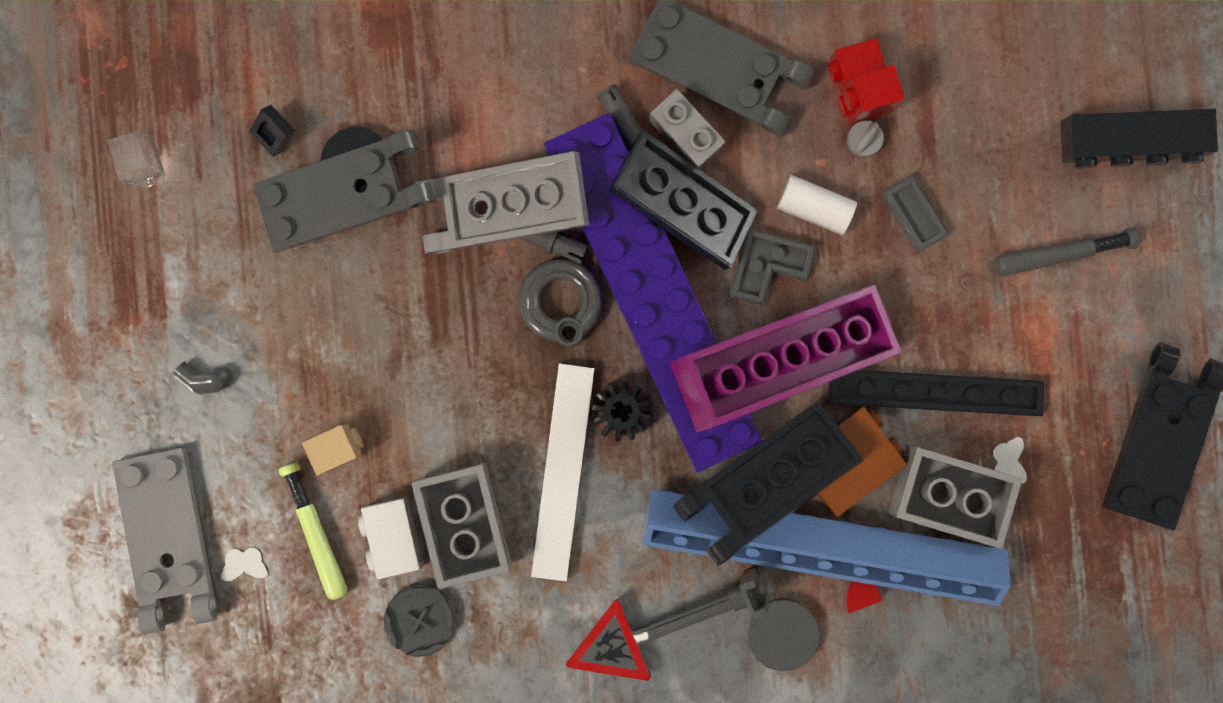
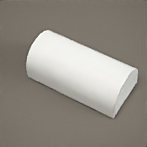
M790 175L776 209L843 235L852 220L857 202L799 177Z

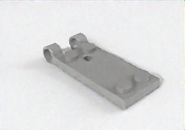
M575 151L415 183L416 185L430 182L435 201L444 199L448 231L423 236L424 251L427 255L447 253L456 249L589 226L580 154ZM485 201L488 209L485 214L481 215L478 212V205L480 202Z
M187 447L112 462L139 605L137 620L140 631L144 635L164 631L166 619L161 599L186 593L192 594L191 613L196 624L217 620L218 606L213 591ZM166 553L171 554L174 558V563L171 567H166L162 563V557Z

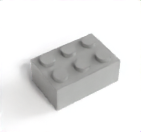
M908 445L904 457L907 466L900 470L888 514L1002 549L1023 479Z
M486 462L411 482L438 590L510 571L512 562Z

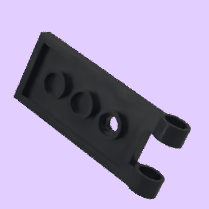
M1159 342L1151 353L1149 366L1102 507L1175 531L1220 393L1223 390V362L1209 359L1201 371L1198 387H1194L1169 378V375L1178 364L1180 349ZM1171 411L1177 412L1179 416L1177 423L1173 425L1167 420V416Z
M818 401L693 491L683 496L673 505V508L685 522L702 511L709 503L712 504L731 530L729 534L715 542L705 551L715 566L718 567L858 466L864 459ZM748 489H754L759 497L755 502H748L744 498V493Z

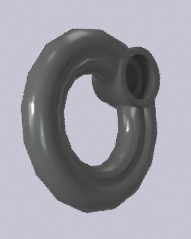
M567 258L550 259L535 266L524 278L518 294L519 311L526 326L538 337L558 342L567 348L574 347L581 342L583 335L587 334L597 323L603 307L602 288L595 274L583 264H577V262ZM565 279L578 287L582 297V304L574 317L556 321L543 313L540 307V294L549 282ZM573 328L576 331L575 337L571 340L565 339L562 336L564 329Z

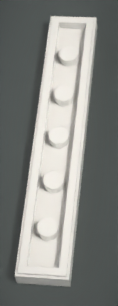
M559 364L531 577L567 582L594 368Z

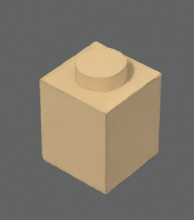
M348 424L337 426L302 443L316 476L329 472L362 456L360 448H363L362 439L355 428L350 429Z

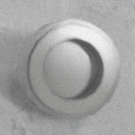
M872 121L856 123L847 135V146L858 157L874 155L884 142V134L879 124Z

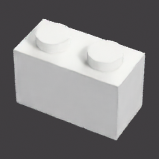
M409 496L361 508L362 515L358 516L359 530L363 537L367 536L370 550L366 551L367 565L370 572L375 571L377 580L420 570L424 566Z

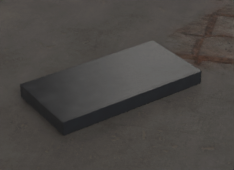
M644 130L637 135L608 190L724 271L731 268L758 211Z

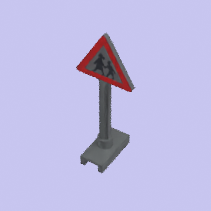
M757 566L743 571L739 587L727 591L728 595L637 630L632 629L621 601L615 599L566 662V666L572 669L645 681L650 680L651 673L640 645L733 609L736 612L748 607L753 620L768 615L770 597L768 592L762 594L757 584L759 576Z

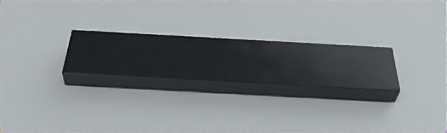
M857 370L828 382L827 404L1043 417L1045 381Z

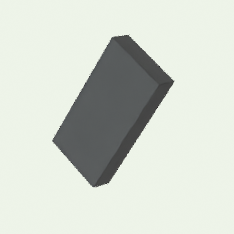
M913 174L880 194L917 254L950 235Z

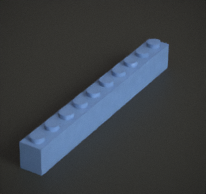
M652 489L646 515L643 537L644 546L708 556L705 551L731 532L711 503L694 517L684 522L673 508V505L685 495L672 491ZM794 513L785 517L729 559L1000 606L1011 587L1008 550L993 548L988 545H975L958 542L953 539H940L923 536L918 533H905L887 530L883 527H870L852 524L848 521H835L817 518L813 515Z

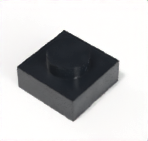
M269 105L260 110L249 132L274 157L284 151L295 129L272 105Z

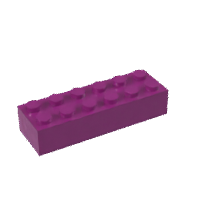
M875 285L686 355L670 362V365L697 433L734 420L902 352Z

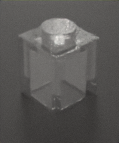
M138 130L107 140L119 182L131 187L133 186L134 189H143L154 185V179L165 176L154 138L149 133Z

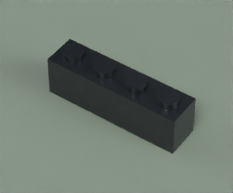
M1216 109L1072 114L1060 121L1062 163H1075V168L1078 169L1097 167V162L1110 161L1111 167L1133 165V160H1146V165L1148 166L1164 165L1169 163V159L1181 158L1182 164H1196L1205 162V156L1218 152Z

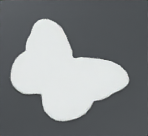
M1016 437L1007 444H999L993 450V457L998 461L995 471L1022 478L1021 484L1025 483L1027 479L1024 468L1017 461L1024 448L1022 438Z
M248 548L244 552L238 549H231L226 554V565L223 568L221 578L224 581H231L239 577L243 572H246L250 576L262 579L268 575V571L263 562H261V553L256 548Z

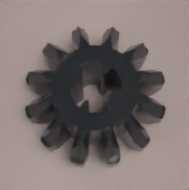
M628 381L622 382L621 393L618 394L615 385L609 383L608 389L612 394L610 398L601 391H598L596 394L599 399L606 402L605 406L598 404L591 406L592 411L604 412V416L593 419V424L599 425L605 421L608 423L601 432L604 437L610 433L612 427L615 428L616 442L621 441L622 430L625 429L629 439L634 440L635 433L631 428L633 425L643 432L647 429L643 423L638 421L639 416L643 418L652 417L651 412L640 411L639 407L649 404L650 399L646 397L638 402L635 400L642 390L639 386L634 388L631 395H628ZM618 401H621L624 406L629 404L631 406L632 413H627L630 417L626 421H621L620 417L613 418L611 415V409H616L613 405Z

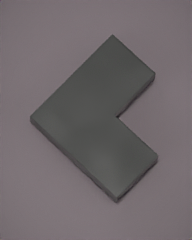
M749 228L742 243L728 297L763 306L772 272L807 281L816 246Z

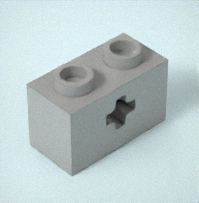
M678 89L672 92L650 113L649 122L681 157L698 169H701L717 155L726 143Z

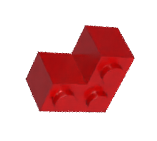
M877 38L836 49L830 57L831 62L827 64L828 73L832 83L838 84L841 94L837 98L839 110L842 117H848L850 125L890 114L905 100L895 64L885 66Z

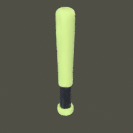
M294 462L279 468L278 471L281 477L285 476L294 502L297 505V510L295 511L326 596L330 600H336L345 596L348 588L314 504L310 503L305 492L306 490L303 487V482H301L298 472L301 470L299 462Z

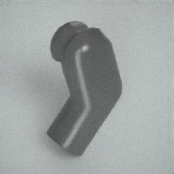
M185 361L173 372V375L198 395L218 393L229 380L227 372L222 368L216 367L211 372L198 373Z

